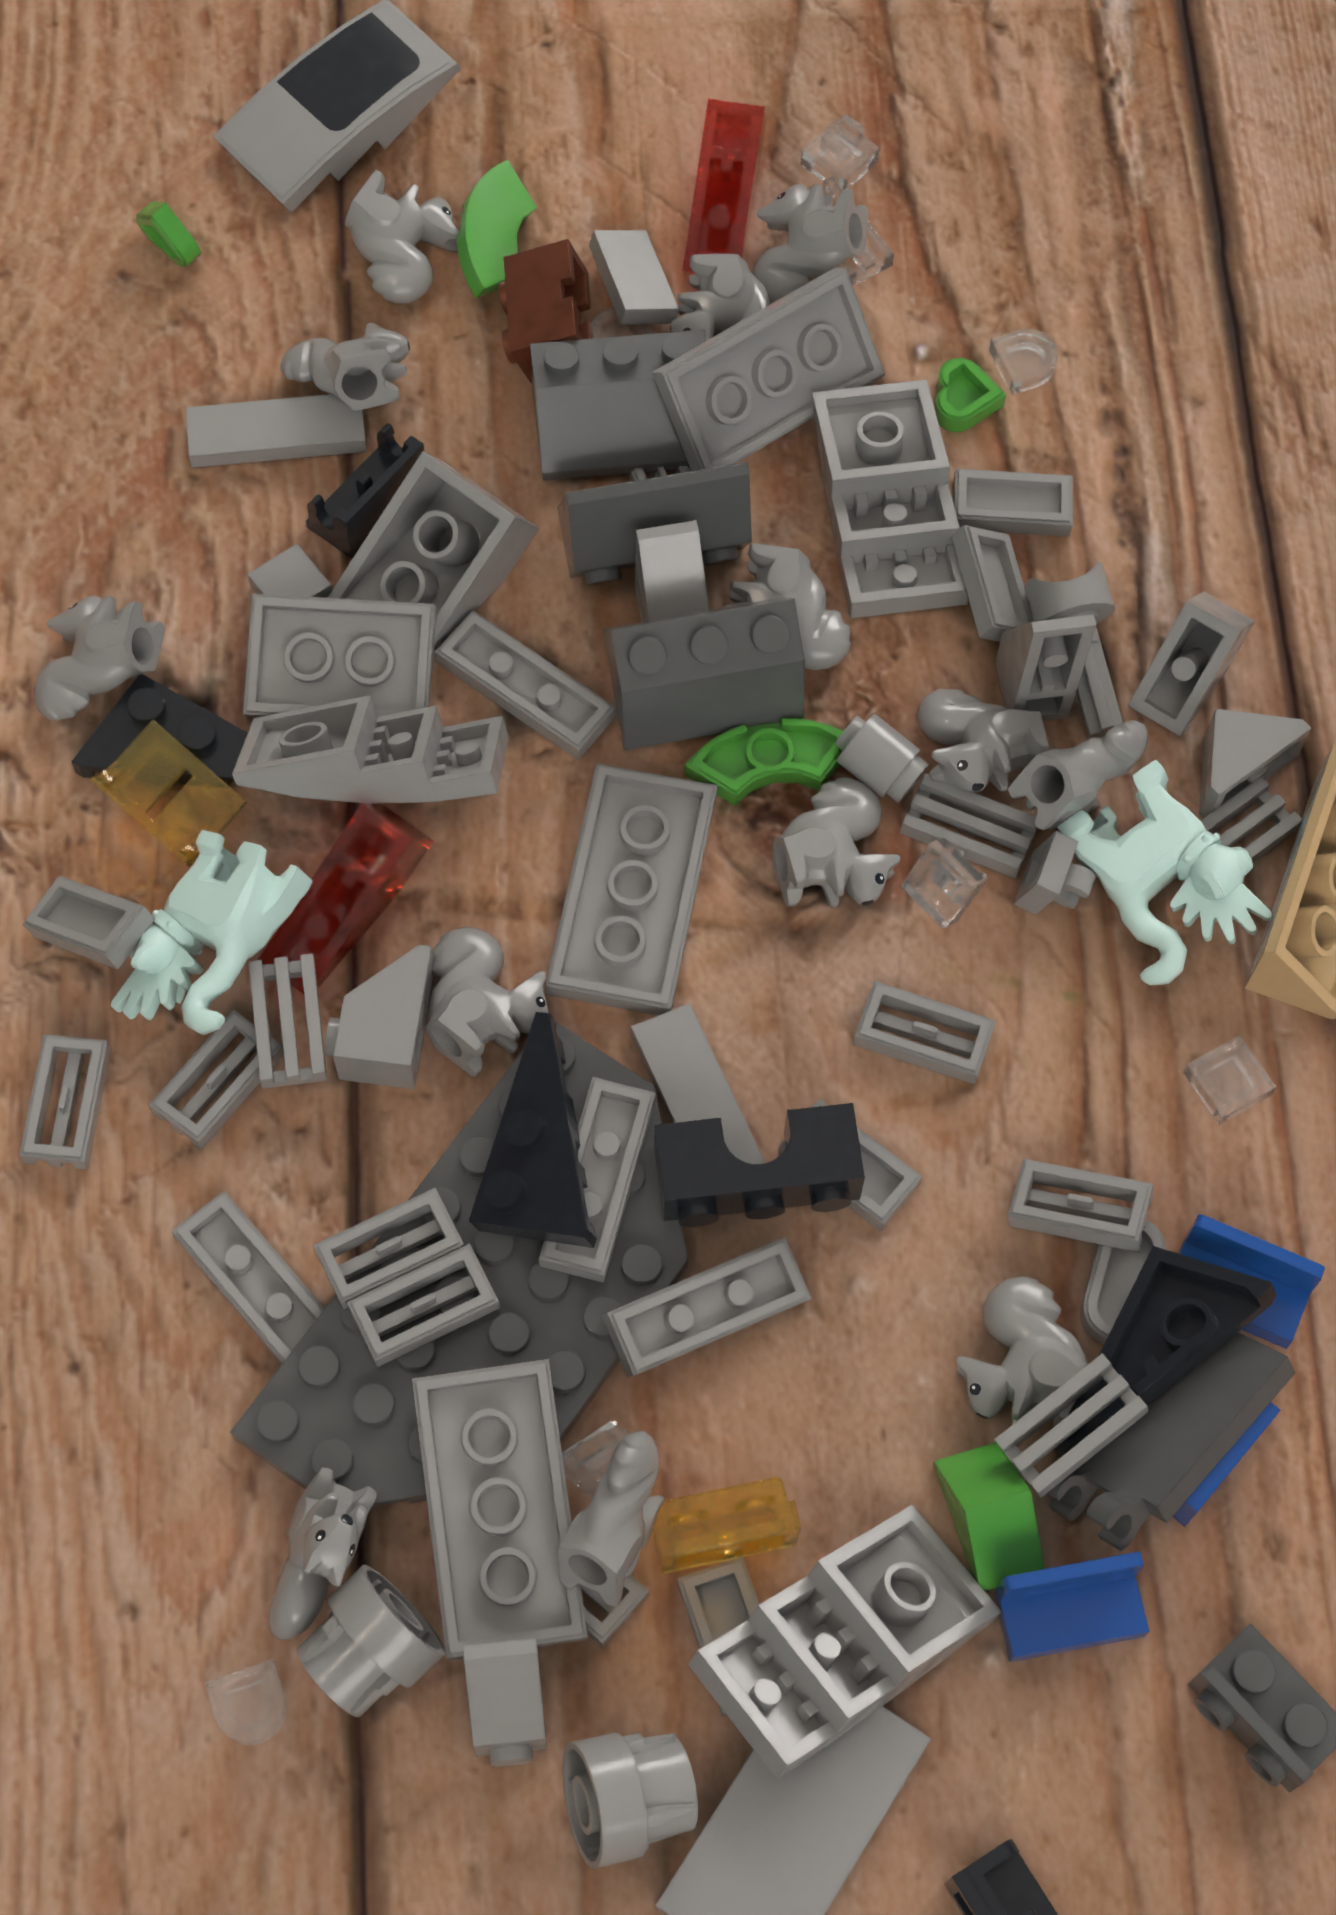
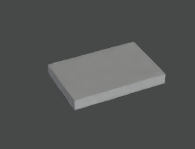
M252 593L243 715L246 718H256L368 695L372 697L378 717L430 707L437 613L435 604Z

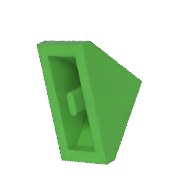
M996 1442L934 1461L933 1466L972 1577L985 1592L996 1590L1002 1579L1006 1576L1045 1569L1031 1490Z

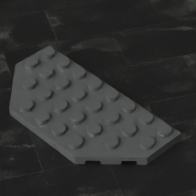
M555 1021L557 1024V1036L563 1042L566 1064H563L562 1068L566 1091L573 1099L577 1127L592 1077L655 1092L653 1084ZM522 1051L408 1199L410 1200L436 1188L464 1246L470 1243L499 1300L500 1308L384 1365L376 1367L349 1309L343 1310L337 1295H335L230 1431L233 1439L303 1489L308 1487L312 1479L323 1467L333 1470L336 1484L352 1491H357L367 1486L373 1488L377 1492V1496L372 1507L409 1500L410 1504L427 1501L412 1378L549 1359L560 1443H562L620 1362L602 1315L675 1284L688 1267V1255L682 1225L679 1224V1220H663L654 1150L655 1125L662 1124L657 1097L605 1282L602 1283L540 1267L539 1256L544 1241L481 1232L469 1222L520 1063ZM432 1212L381 1235L371 1249L396 1236H401L435 1220ZM442 1234L346 1280V1283L348 1285L445 1238ZM466 1267L369 1313L371 1322L469 1276ZM475 1291L379 1338L381 1342L388 1340L479 1296V1293Z

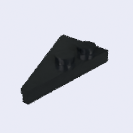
M140 674L71 763L75 773L83 778H95L96 772L134 774L136 782L158 783L163 780H172L180 785L230 789L231 782H235L232 773L248 733L151 678Z
M536 1012L469 1222L481 1232L594 1248L597 1237L595 1227L588 1219L583 1190L588 1185L585 1168L579 1163L578 1150L581 1145L573 1099L566 1091L562 1065L566 1064L563 1042L557 1036V1024L554 1021V1017L550 1013Z
M1153 1246L1099 1355L1102 1353L1105 1355L1119 1375L1121 1374L1128 1382L1131 1390L1137 1396L1139 1395L1148 1406L1271 1306L1277 1294L1270 1281ZM1102 1379L1079 1397L1070 1414L1107 1385L1106 1382ZM1117 1398L1054 1449L1058 1457L1061 1458L1125 1406L1123 1402Z

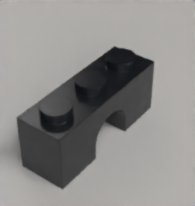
M853 1103L787 1110L784 1128L786 1149L778 1158L764 1164L746 1163L736 1158L729 1151L724 1141L721 1118L655 1125L654 1150L663 1220H679V1224L682 1226L699 1227L716 1222L719 1219V1215L745 1213V1216L749 1219H768L783 1214L785 1208L811 1205L812 1210L818 1212H831L848 1207L851 1204V1200L860 1199L865 1180Z

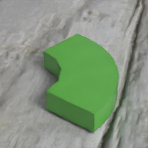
M508 160L490 169L473 187L462 205L463 212L460 232L457 234V249L463 274L475 298L498 290L499 283L505 282L504 257L518 253V229L521 223L537 208Z
M781 718V722L747 728L743 724L718 735L700 748L685 764L684 775L693 781L718 785L717 795L735 806L751 791L773 783H799L820 791V786L828 782L840 765L836 761L843 751L835 745V742L843 733V730L828 724L798 718Z

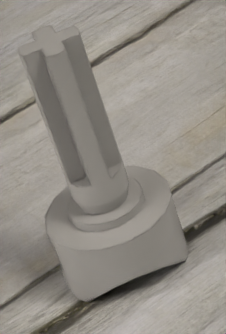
M1099 561L1089 572L1075 579L1049 582L1032 577L1024 586L1034 622L1094 614L1097 624L1111 616L1115 611L1104 567ZM1097 628L1095 629L1076 691L1089 738L1099 736V738L1104 737L1107 731L1123 723Z

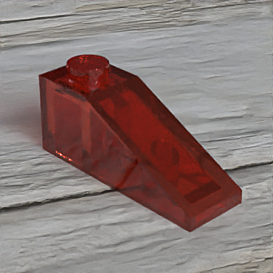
M708 98L683 272L694 273L690 268V257L692 255L738 254L743 259L766 127L764 106Z
M361 803L311 880L313 882L309 890L301 898L291 915L279 927L258 960H262L263 965L274 964V958L288 957L289 962L301 960L300 955L313 953L319 988L398 895L434 840L385 805ZM291 978V985L304 994L303 978Z

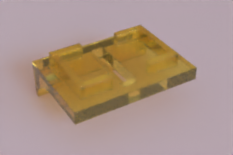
M154 720L148 724L111 766L101 774L90 779L102 792L189 868L200 854L195 842L201 830L220 834L248 803ZM186 770L189 771L193 777L155 820L147 815Z

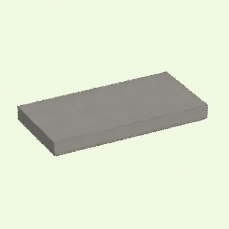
M833 268L652 372L692 471L736 464L814 418L812 392L864 387L885 376L846 268Z
M596 763L545 985L546 995L654 1015H661L672 1010L717 798L718 785Z
M549 1359L412 1378L447 1661L463 1659V1645L536 1638L537 1647L587 1640L581 1586L578 1583L572 1588L566 1587L561 1583L559 1575L558 1548L572 1522Z
M882 1706L834 1742L778 1780L753 1750L655 1905V1908L664 1915H825L931 1738Z

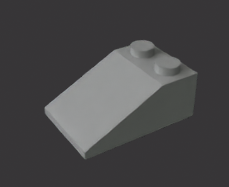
M423 451L327 598L435 604L437 608L434 642L435 654L438 647L472 610L476 611L505 581L540 528L450 464Z

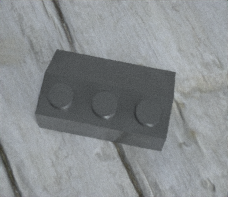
M705 330L531 343L532 391L542 480L629 474L636 468H643L644 472L658 471V467H664L665 470H677L679 466H688L690 468L652 372L707 341Z
M747 462L567 492L557 507L570 578L585 576L586 586L621 580V569L635 567L636 530L696 520L704 566L737 560V549H743L752 542L750 475Z
M781 597L603 629L624 750L720 734L743 724L747 728L781 722V718H804L805 659L795 598Z

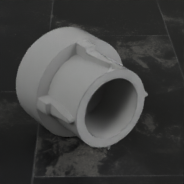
M362 1565L328 1598V1603L332 1610L329 1614L330 1617L296 1650L299 1660L317 1685L338 1706L350 1715L358 1718L382 1695L387 1696L399 1684L411 1688L446 1654L440 1638L416 1607L389 1580L367 1565Z
M614 1732L567 1743L562 1763L565 1802L578 1849L587 1865L592 1869L642 1858L645 1851L649 1849L650 1843L692 1831L695 1828L698 1818L695 1779L688 1755L675 1733L643 1738L640 1733L621 1736L619 1733Z

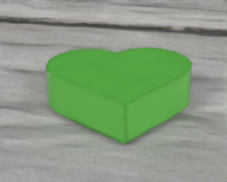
M151 201L136 214V222L146 237L154 245L161 248L178 266L187 267L201 255L198 244L167 203Z
M953 358L946 361L938 373L936 385L938 395L934 408L939 426L951 432H963L1002 408L1005 403L1006 393L973 361L965 358Z

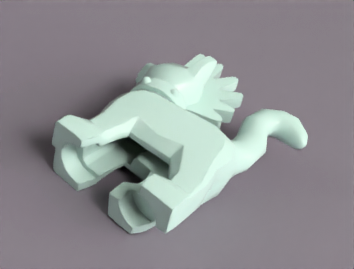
M1154 760L1133 774L1134 783L1138 791L1135 793L1145 820L1131 828L1124 835L1120 836L1116 832L1118 827L1117 816L1108 805L1099 811L1094 821L1088 813L1080 810L1057 826L1060 833L1079 841L1074 856L1082 866L1093 871L1096 877L1099 878L1108 897L1117 906L1121 921L1136 940L1159 950L1161 954L1160 960L1144 969L1140 974L1141 980L1150 986L1171 983L1183 972L1187 948L1177 930L1159 921L1148 907V902L1177 877L1179 880H1185V882L1170 903L1173 912H1178L1186 908L1182 918L1186 927L1191 926L1200 916L1202 936L1207 942L1212 939L1215 922H1218L1227 942L1234 944L1236 938L1233 920L1249 934L1256 935V925L1248 912L1255 914L1265 921H1271L1273 917L1271 911L1243 884L1244 876L1253 869V862L1248 851L1242 847L1231 848L1222 845L1220 834H1212L1206 831L1202 822L1187 807L1167 793V782L1169 779L1162 765L1157 760Z
M201 830L195 842L200 853L167 898L164 910L160 909L159 911L154 910L152 912L155 920L148 930L142 934L141 939L129 954L132 959L131 966L135 969L112 1000L111 1007L117 1012L123 1011L124 1015L129 1019H134L140 1012L143 1017L150 1021L154 1017L160 1003L168 1010H172L175 1003L180 1004L186 991H188L181 1006L186 1026L202 1035L221 1029L225 1022V1017L217 1011L208 1010L211 1002L231 988L247 959L253 957L264 948L272 935L291 915L301 898L305 896L313 881L299 867L292 864L280 876L274 875L264 866L267 850L261 845L244 842L239 847L236 855L223 847L225 838L221 834ZM204 945L216 950V958L209 969L192 984L189 974H201L204 971L203 967L194 957L202 954Z

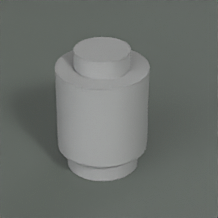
M873 714L867 722L857 715L835 742V745L843 751L837 759V763L869 786L878 796L884 798L887 794L897 803L905 797L929 766L927 762L918 756L921 750L877 714Z

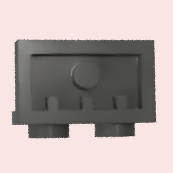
M1251 1623L1187 1684L1198 1695L1194 1698V1704L1203 1717L1222 1732L1229 1728L1248 1748L1245 1758L1249 1765L1264 1781L1274 1787L1281 1784L1288 1792L1293 1791L1304 1784L1313 1775V1771L1336 1749V1711Z

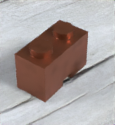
M569 239L504 257L505 282L499 283V296L502 307L508 317V329L502 331L503 348L511 364L517 363L530 383H532L531 343L593 339V328L589 322L581 324L580 313L591 309L588 271Z

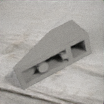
M1094 614L1029 622L1002 632L995 665L1006 708L1040 711L1043 721L1069 717L1096 629Z

